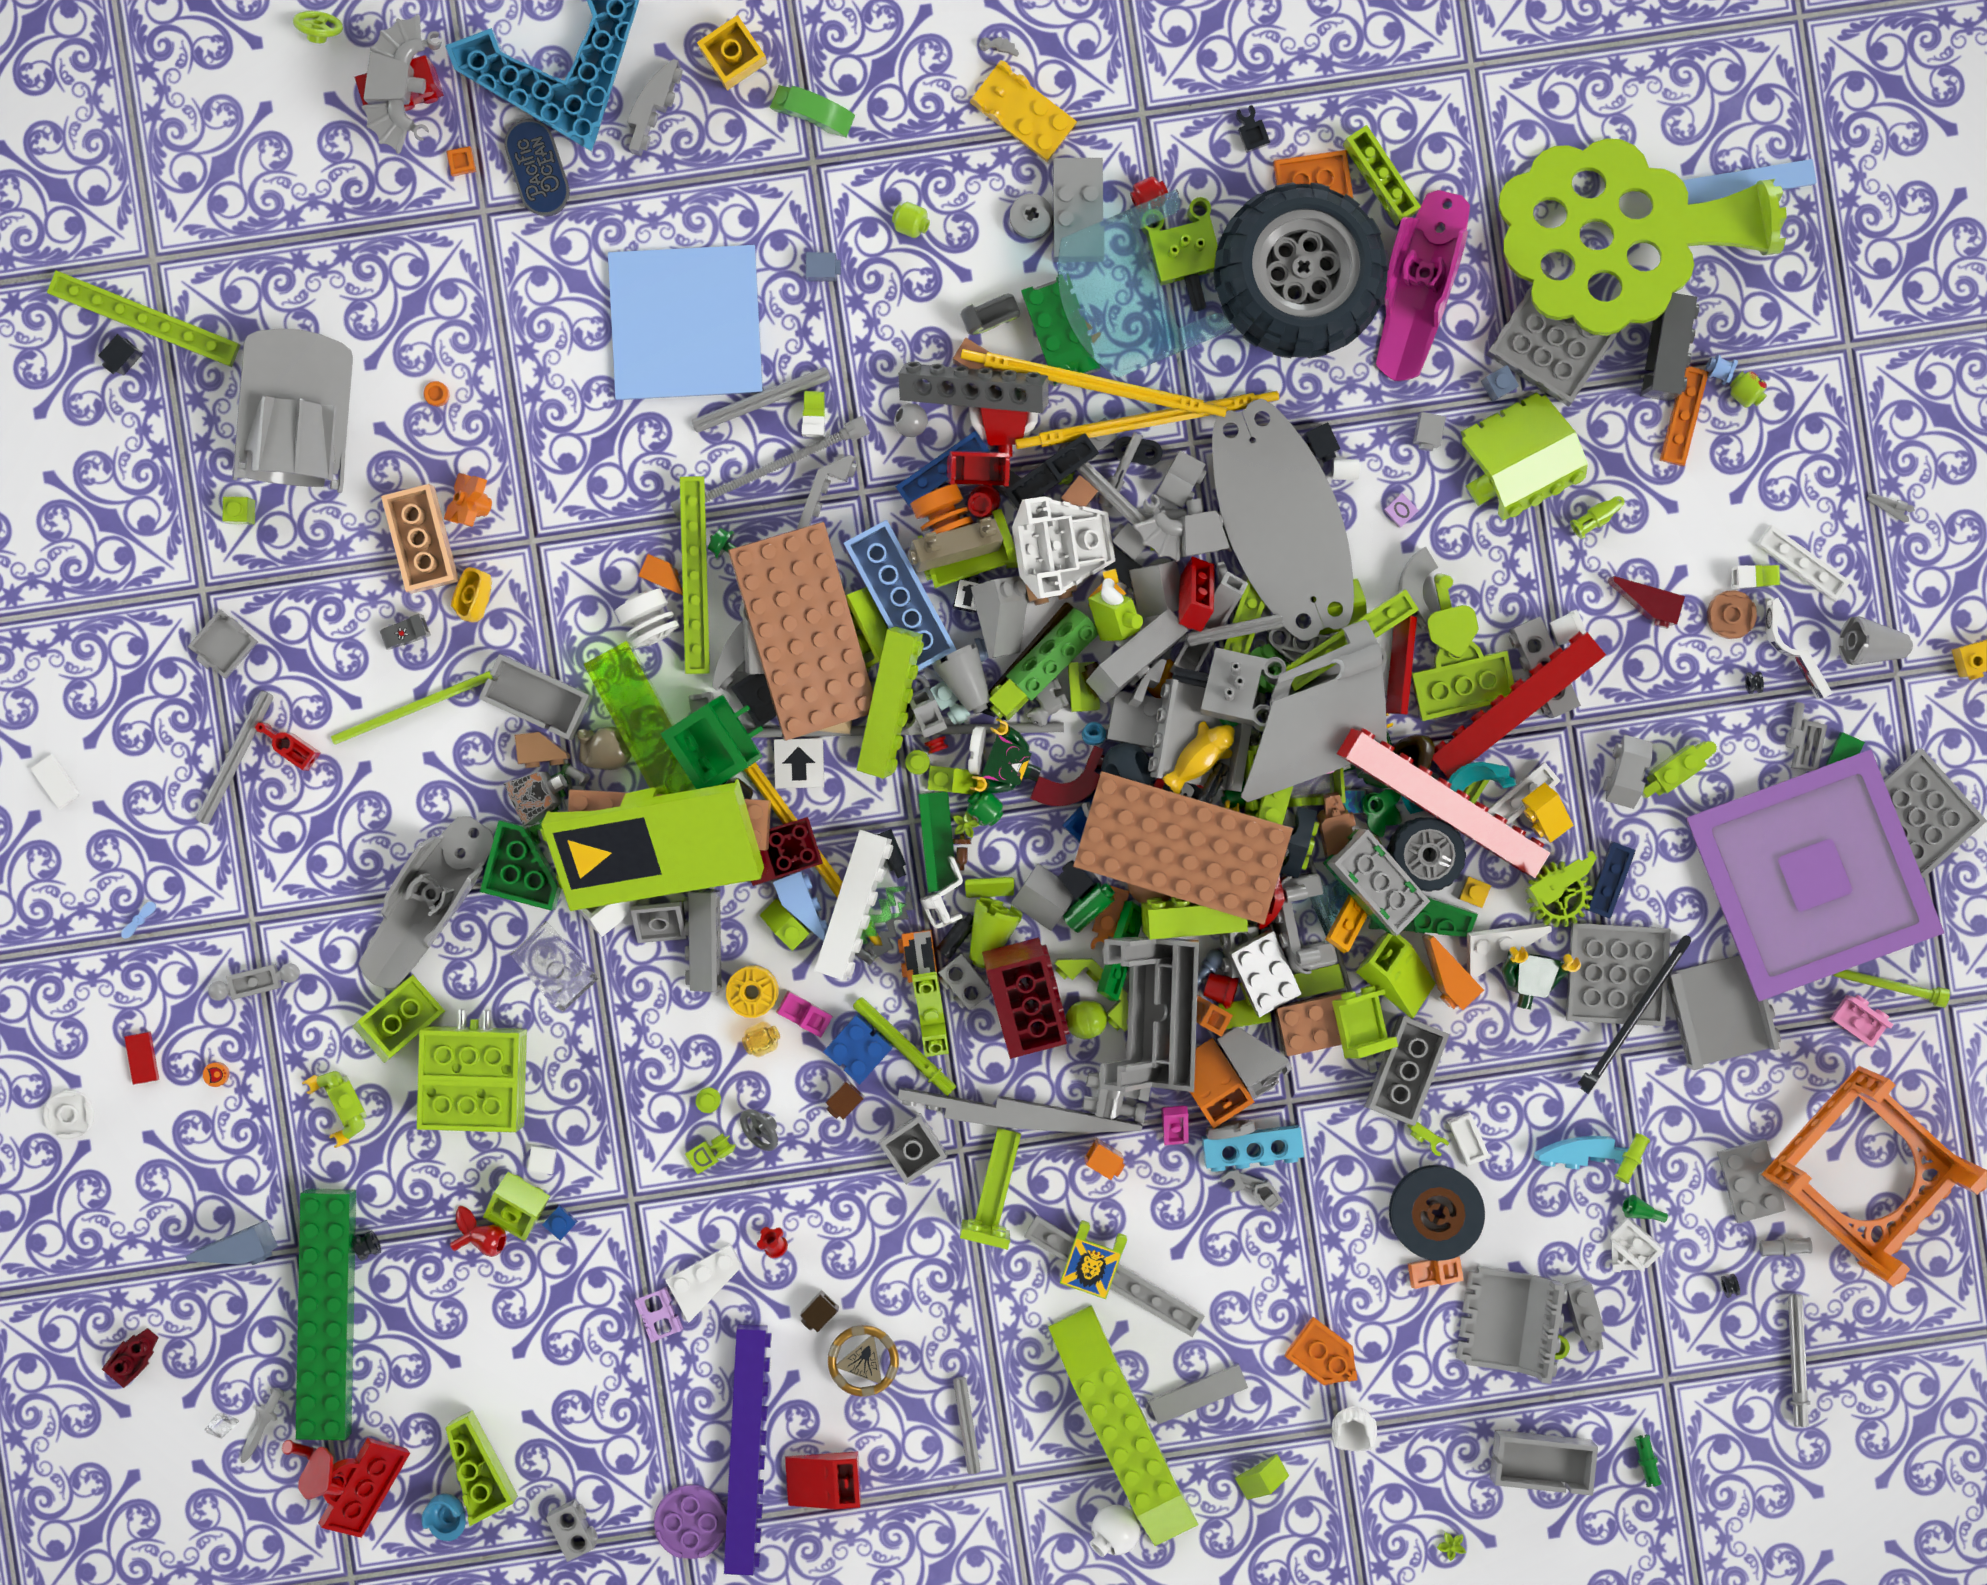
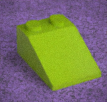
M412 975L361 1017L352 1027L385 1063L419 1034V1030L428 1027L445 1010L417 978Z

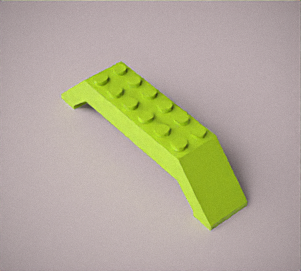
M1092 1305L1048 1326L1078 1398L1138 1520L1154 1546L1198 1526L1199 1524L1170 1470Z

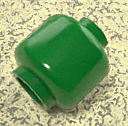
M975 791L967 800L969 802L967 813L981 826H993L1003 816V803L991 792Z

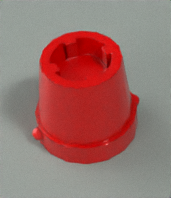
M979 485L974 488L968 500V509L971 514L977 517L991 516L993 514L992 511L998 510L1000 507L1001 498L999 492L992 485Z
M1210 973L1203 996L1223 1004L1225 1009L1231 1008L1240 978Z

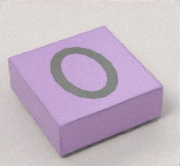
M1403 493L1384 509L1386 514L1399 528L1419 511Z

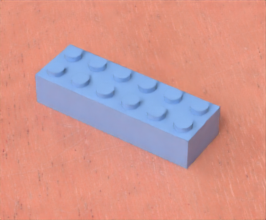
M887 520L844 542L888 627L897 626L923 634L921 642L924 643L921 655L918 656L916 664L918 672L957 650Z

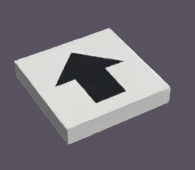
M823 738L790 739L787 741L784 739L774 740L775 788L824 787Z

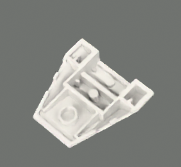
M1046 496L1022 500L1012 526L1017 563L1021 579L1038 599L1062 595L1067 589L1081 583L1083 579L1094 575L1115 562L1108 512L1072 505L1065 501L1052 500V498Z

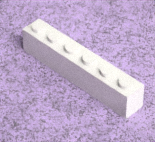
M859 830L814 971L840 980H847L848 976H852L855 969V963L853 962L855 953L860 952L863 944V939H860L863 929L866 930L870 922L871 916L868 915L870 906H874L876 903L878 892L875 891L878 882L881 883L885 876L886 869L883 866L885 860L889 859L892 854L893 845H890L892 839Z

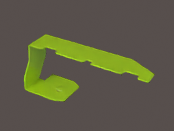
M1590 851L1587 853L1588 857L1583 861L1577 859L1563 868L1564 872L1560 873L1558 871L1527 887L1528 891L1526 892L1534 905L1539 907V904L1542 902L1546 906L1562 896L1566 887L1587 875L1597 859L1594 852Z

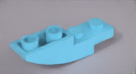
M1582 1136L1548 1145L1536 1151L1534 1158L1541 1161V1165L1555 1167L1556 1163H1563L1566 1168L1580 1169V1165L1588 1166L1589 1157L1591 1161L1605 1162V1158L1615 1159L1614 1163L1621 1164L1624 1159L1622 1155L1629 1148L1614 1147L1615 1139L1610 1136Z

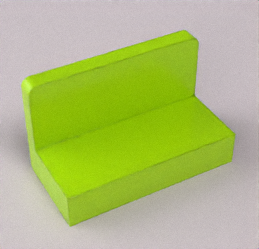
M1070 662L1068 664L1071 712L1096 711L1100 709V699H1094L1093 694L1089 693L1082 676V672L1086 671L1084 666L1094 662Z

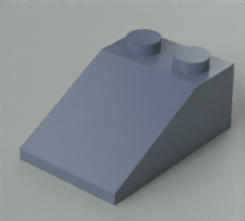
M265 1220L205 1245L185 1257L187 1261L243 1265L251 1261V1264L255 1265L272 1256L271 1251L277 1248L278 1245L268 1221Z

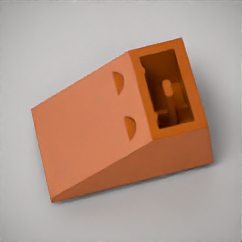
M1213 1038L1196 1048L1194 1092H1190V1094L1214 1129L1253 1104L1254 1100Z

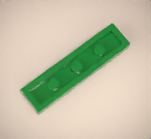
M1133 901L1124 902L1113 938L1139 936L1142 926L1141 907ZM1121 963L1105 964L1097 992L1110 1001H1118L1129 967L1121 966Z

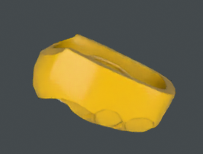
M471 567L463 571L451 601V607L460 619L467 622H478L484 617L491 595V575Z

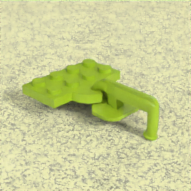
M1437 573L1434 576L1440 610L1433 612L1427 621L1431 641L1440 646L1434 657V667L1413 672L1411 675L1421 721L1491 705L1490 702L1500 694L1504 697L1512 691L1509 687L1514 684L1508 651L1504 650L1487 655L1482 654L1480 647L1472 641L1479 630L1476 613L1467 605L1452 607L1448 589L1452 587L1453 579L1451 576Z

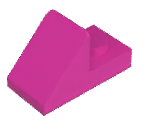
M1187 1106L1161 1108L1164 1146L1188 1144Z

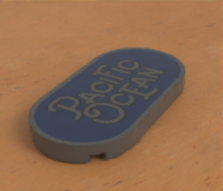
M521 120L508 130L505 137L506 154L524 205L537 215L543 217L556 215L563 210L567 200H569L570 187L553 135L543 123L537 120Z

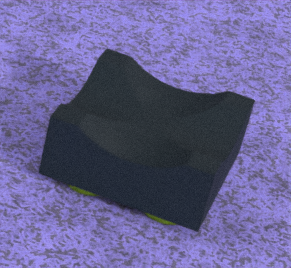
M1298 806L1295 815L1296 827L1291 834L1287 848L1289 853L1283 861L1281 874L1298 878L1301 869L1306 870L1310 857L1308 855L1312 854L1315 841H1313L1314 837L1311 836H1316L1319 822L1315 821L1317 811Z

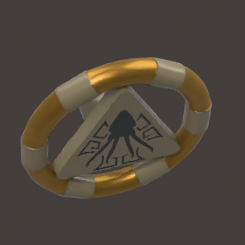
M860 1325L848 1328L836 1337L828 1353V1369L833 1381L843 1391L854 1396L866 1397L882 1392L893 1382L899 1368V1354L895 1343L888 1334L873 1326ZM865 1334L871 1335L837 1363L841 1346L847 1339ZM874 1337L882 1342L890 1355V1364L883 1380H881ZM838 1369L878 1384L862 1388L853 1386L844 1379Z

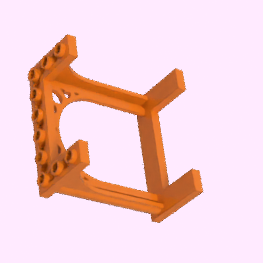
M1858 1066L1761 1175L1767 1181L1786 1192L1859 1260L1857 1263L1864 1270L1890 1286L1895 1287L1904 1281L1910 1268L1891 1255L1901 1249L1902 1243L1908 1236L1913 1235L1918 1230L1919 1224L1934 1212L1935 1206L1951 1193V1189L1955 1184L1976 1195L1987 1188V1170L1948 1150L1893 1099L1889 1093L1896 1085L1889 1078ZM1857 1097L1862 1099L1906 1141L1915 1162L1913 1186L1905 1201L1892 1213L1874 1220H1857L1839 1212L1809 1184L1812 1178L1806 1172L1795 1167ZM1925 1156V1159L1927 1161H1929L1930 1159L1932 1162H1926L1922 1164L1921 1160L1922 1157ZM1927 1169H1935L1937 1171V1174L1931 1181H1925L1922 1178V1173ZM1925 1185L1926 1187L1919 1193L1920 1187ZM1890 1221H1894V1222L1890 1225V1227L1887 1228V1224H1888ZM1861 1226L1865 1227L1864 1238L1861 1236L1863 1233L1858 1231V1228ZM1875 1226H1880L1882 1236L1876 1242H1873L1871 1231Z

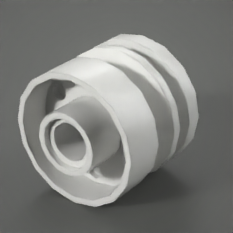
M660 588L639 593L626 600L625 604L615 610L622 626L634 624V628L626 633L628 638L639 635L638 638L631 642L633 649L653 645L665 639L680 627L676 620L665 623L674 614L673 612L660 613L659 610L668 604Z

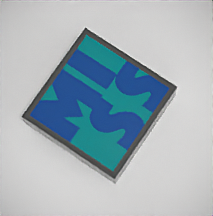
M1345 790L1346 803H1343V805H1345L1348 812L1365 814L1362 810L1361 802L1366 795V790Z

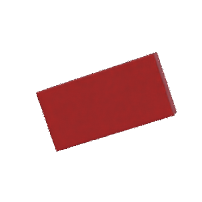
M151 1032L124 1036L133 1085L160 1080Z

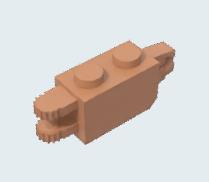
M1338 792L1323 795L1324 810H1321L1317 815L1326 859L1330 855H1337L1349 841L1347 837L1353 832L1352 827L1356 826L1353 812H1348Z

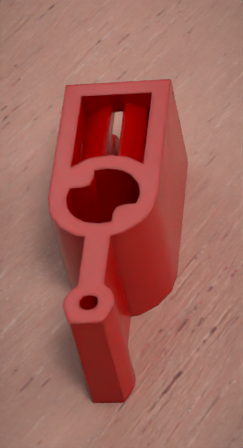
M258 722L255 726L257 732L264 733L272 738V747L278 754L303 771H309L321 754L320 751L293 733H277L268 723ZM283 739H289V748L282 747Z

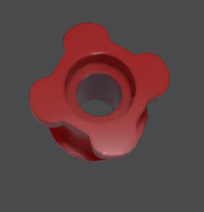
M764 1227L761 1230V1237L757 1242V1247L760 1250L765 1249V1253L769 1258L781 1257L788 1249L787 1240L782 1237L784 1234L783 1230L779 1227L776 1229Z

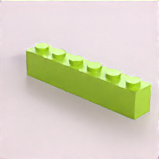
M897 626L887 629L857 771L884 779L892 775L897 768L898 760L895 758L897 750L900 749L903 741L901 736L902 727L905 726L908 719L906 709L913 696L912 682L918 674V666L916 664L918 656L921 655L924 643L921 642L923 634Z

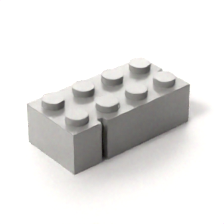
M499 654L490 672L491 675L497 676L498 679L497 681L487 679L479 699L541 728L549 729L548 731L565 739L573 740L593 696L512 658Z
M1495 1430L1493 1453L1496 1457L1492 1456L1490 1479L1494 1485L1566 1493V1489H1568L1572 1494L1593 1496L1598 1446L1592 1440Z

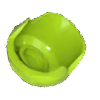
M1092 1000L1074 1003L1066 1014L1068 1029L1072 1035L1080 1039H1092L1100 1035L1107 1025L1105 1008L1101 1003Z

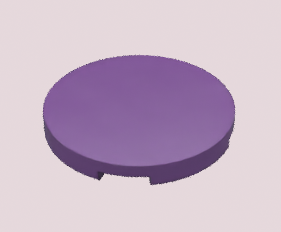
M692 1484L679 1486L668 1492L656 1509L654 1517L656 1537L661 1546L675 1557L680 1559L706 1557L720 1546L725 1537L726 1508L718 1495L706 1487Z

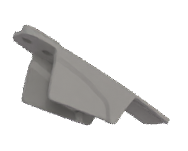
M470 816L457 817L439 837L432 836L420 843L393 882L384 898V906L381 910L384 919L359 961L362 972L372 984L382 988H397L433 944L478 880L490 855L494 836L490 829ZM473 828H477L479 830L478 837H471V831ZM460 848H463L465 850V856L463 858H461L458 855V850Z

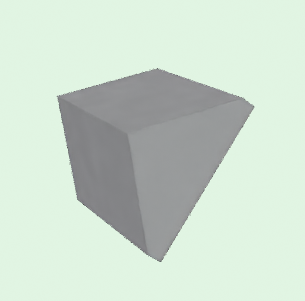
M1175 560L1129 570L1137 613L1142 618L1161 615L1168 608L1172 612L1179 610L1180 574Z
M1037 864L1010 904L1051 931L1068 909L1074 896L1055 874Z
M684 901L631 906L630 911L638 943L687 939V936H685Z

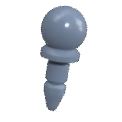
M1213 949L1207 953L1206 961L1201 962L1204 967L1198 972V986L1202 984L1210 972L1215 974L1216 969L1221 967L1223 963L1222 957H1225L1222 951Z

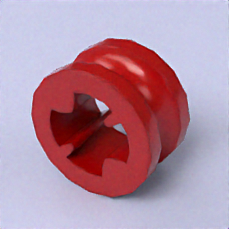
M945 736L924 743L925 746L929 747L928 755L948 748V744L944 743Z

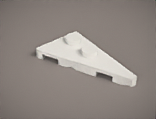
M1539 923L1468 932L1467 972L1473 979L1477 978L1506 960L1511 947H1516L1518 951L1522 946L1526 948L1552 932V926Z

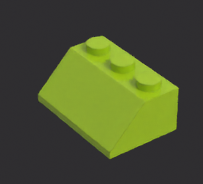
M865 587L847 594L846 600L866 670L880 664L888 628L868 588Z

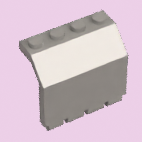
M1477 1267V1271L1468 1270L1466 1288L1473 1289L1474 1293L1465 1292L1462 1312L1471 1314V1317H1461L1459 1336L1467 1338V1341L1458 1340L1456 1358L1464 1360L1465 1365L1520 1372L1537 1377L1541 1383L1551 1384L1552 1377H1555L1557 1373V1363L1554 1361L1555 1354L1559 1353L1561 1345L1558 1332L1559 1328L1562 1329L1564 1324V1314L1561 1311L1562 1304H1566L1567 1289H1565V1286L1560 1281L1528 1273Z

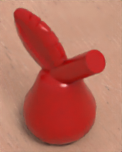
M462 1205L457 1208L456 1223L464 1235L450 1243L451 1249L456 1251L471 1242L486 1256L494 1257L500 1254L506 1244L505 1230L498 1225L477 1226L476 1219L468 1208Z

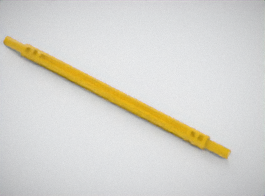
M962 349L960 359L983 363L985 367L1003 371L1014 370L1016 373L1025 374L1037 372L1040 375H1047L1049 381L1191 413L1201 414L1203 412L1225 417L1227 411L1226 407L1204 403L1202 399L991 352L984 354Z
M1278 391L1256 395L1249 393L1204 403L1226 407L1227 411H1238L1246 409L1247 405L1255 400L1278 401L1279 393ZM1170 408L1040 432L1038 436L1016 439L1015 443L1017 449L1038 445L1046 447L1074 441L1084 433L1089 438L1210 416L1212 414L1203 412L1196 414Z
M756 762L744 769L765 800H771V808L783 824L797 820ZM819 850L823 864L814 867L838 899L843 882ZM870 920L867 929H863V931L874 945H883L881 937L873 928V922Z

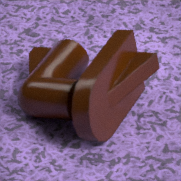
M965 833L960 834V839H953V844H971V839H965ZM957 847V863L960 865V871H964V865L968 860V848Z

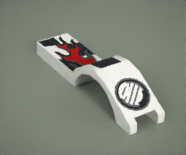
M1779 598L1770 599L1766 602L1765 632L1769 643L1776 651L1794 658L1816 699L1826 698L1833 694L1809 651L1791 649L1781 640L1777 624L1779 616L1784 611V607Z

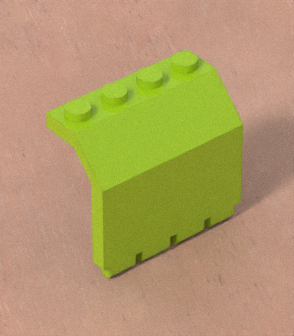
M1536 392L1522 399L1521 404L1516 402L1501 410V416L1495 413L1480 421L1481 428L1478 424H1474L1461 431L1463 437L1462 445L1492 481L1499 499L1498 515L1503 521L1510 517L1518 516L1523 510L1539 505L1544 499L1552 495H1558L1565 488L1573 484H1579L1586 478L1588 462L1577 433L1546 395L1541 397Z

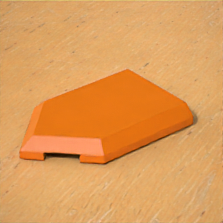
M1312 1317L1284 1355L1322 1385L1358 1380L1353 1346L1315 1317Z

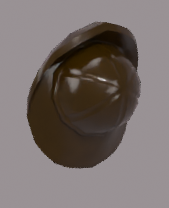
M1414 734L1399 740L1393 745L1395 754L1399 756L1400 753H1403L1414 760L1412 765L1417 768L1420 765L1427 769L1430 768L1435 747L1429 736Z

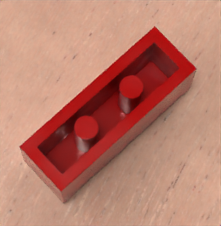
M1192 556L1180 576L1179 624L1202 632L1214 612V564Z

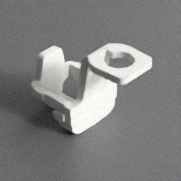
M953 856L947 858L957 880L938 892H933L920 899L927 917L934 928L944 927L963 918L961 913L950 917L941 897L963 882ZM935 908L940 922L934 923L929 909Z

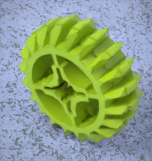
M1560 861L1558 868L1555 862L1549 863V869L1543 865L1541 868L1543 874L1538 873L1536 876L1537 880L1529 879L1528 883L1534 885L1546 876L1553 875L1558 871L1560 873L1564 872L1565 862ZM1584 876L1574 882L1576 887L1565 888L1564 891L1568 893H1564L1560 900L1558 898L1553 901L1559 914L1550 913L1543 903L1539 904V907L1531 906L1529 908L1530 912L1538 911L1535 918L1540 920L1544 917L1543 924L1549 925L1552 921L1553 927H1558L1560 920L1563 927H1568V918L1572 923H1577L1575 915L1577 914L1583 918L1585 914L1581 909H1590V905L1585 904V899L1592 900L1593 898L1591 895H1586V891L1592 890V886H1584V883L1589 878ZM1577 894L1573 907L1566 911L1568 900ZM1531 898L1526 899V903H1533Z

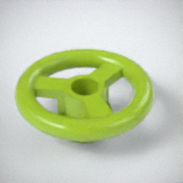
M304 11L293 17L295 28L307 34V40L313 43H325L327 37L336 36L343 30L342 22L328 13ZM328 21L334 24L335 28L332 29L328 27L327 25H325L326 22Z

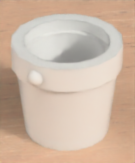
M1577 609L1549 623L1557 646L1570 643L1568 640L1579 631L1582 634L1586 632Z

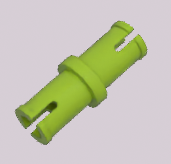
M1639 1133L1635 1134L1628 1151L1623 1153L1622 1157L1624 1159L1614 1175L1617 1180L1629 1184L1637 1165L1642 1163L1641 1157L1648 1143H1650L1649 1138Z

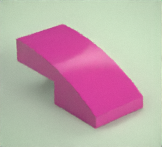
M787 991L776 1011L777 1014L798 1024L801 1028L820 1038L833 1018L829 1013L790 991Z

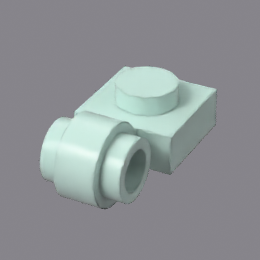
M944 681L930 689L942 711L950 707L947 715L954 726L958 723L961 725L968 720L967 717L971 714L962 704L958 705V703H955L958 699Z

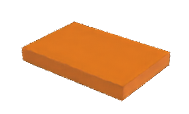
M1346 150L1273 161L1276 186L1292 182L1295 184H1311L1312 182L1329 186V189L1342 195L1347 194L1353 198Z

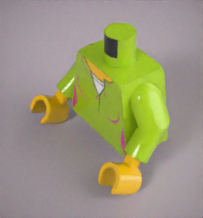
M332 1071L320 1076L313 1075L302 1082V1084H307L310 1087L307 1094H311L321 1087L325 1088L344 1126L343 1130L330 1134V1139L335 1137L337 1144L334 1146L335 1148L347 1144L350 1138L364 1129V1118L367 1115L347 1076L342 1077L339 1072Z

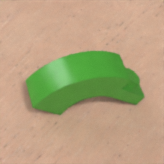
M778 85L770 108L775 112L806 120L827 133L847 138L855 118V114L843 106L821 95L796 86L789 88Z

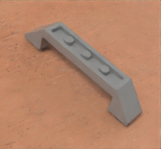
M848 455L818 469L797 529L810 526L814 516H819L823 503L819 502L822 493L827 494L831 480H828V476L845 482L848 481L849 477H854L858 464L854 463V456Z

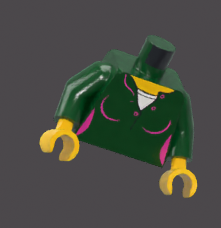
M996 718V720L1000 722V727L997 730L992 727L990 728L997 736L982 776H972L973 779L978 781V785L975 788L970 787L973 791H985L995 794L1012 791L1016 785L1020 786L1023 777L1037 782L1042 768L1029 763L1032 753L1029 752L1030 746L1021 733L999 718Z

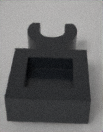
M1253 105L1248 107L1250 112L1248 117H1244L1240 109L1236 112L1237 120L1244 125L1238 129L1246 153L1270 144L1262 119L1256 122L1254 120L1256 112Z

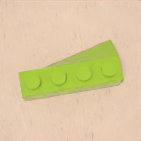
M471 1410L452 1420L445 1429L452 1457L455 1460L458 1482L460 1481L463 1493L462 1498L467 1509L470 1527L512 1505L518 1495L474 1411Z

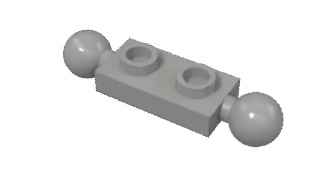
M288 963L283 965L280 971H278L277 965L273 964L226 976L228 984L221 981L213 982L209 986L208 994L213 1000L220 1001L225 999L228 993H230L231 999L235 1000L282 988L280 980L287 983L295 982L299 978L300 970L295 964Z

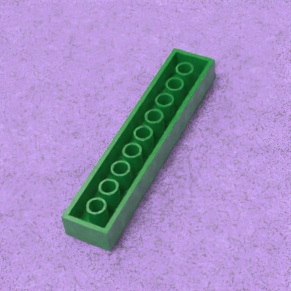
M306 1189L300 1193L295 1440H346L352 1434L355 1250L352 1239L355 1238L356 1190Z

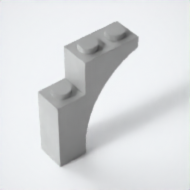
M1226 571L1214 591V612L1203 630L1225 625L1248 585L1247 582ZM1186 639L1170 672L1173 673L1175 667L1198 671L1215 641L1189 646Z

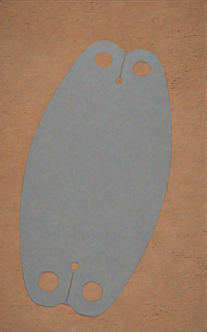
M1255 400L1249 403L1246 410L1237 413L1230 410L1226 411L1225 417L1217 416L1212 434L1216 493L1227 535L1249 581L1273 615L1281 614L1284 622L1283 626L1300 640H1311L1318 636L1320 630L1327 627L1335 630L1347 626L1351 620L1354 603L1353 572L1349 543L1337 500L1315 456L1288 419L1273 404L1266 400ZM1259 411L1267 412L1270 416L1268 425H1257L1254 419L1256 413ZM1227 423L1237 425L1238 434L1236 437L1227 438L1223 434V427ZM1254 437L1256 441L1255 443H1250L1249 439ZM1312 596L1316 597L1315 603L1310 601ZM1336 601L1343 606V612L1340 616L1333 617L1329 615L1327 608L1331 602ZM1301 613L1308 614L1311 618V625L1306 629H1301L1296 625V617Z

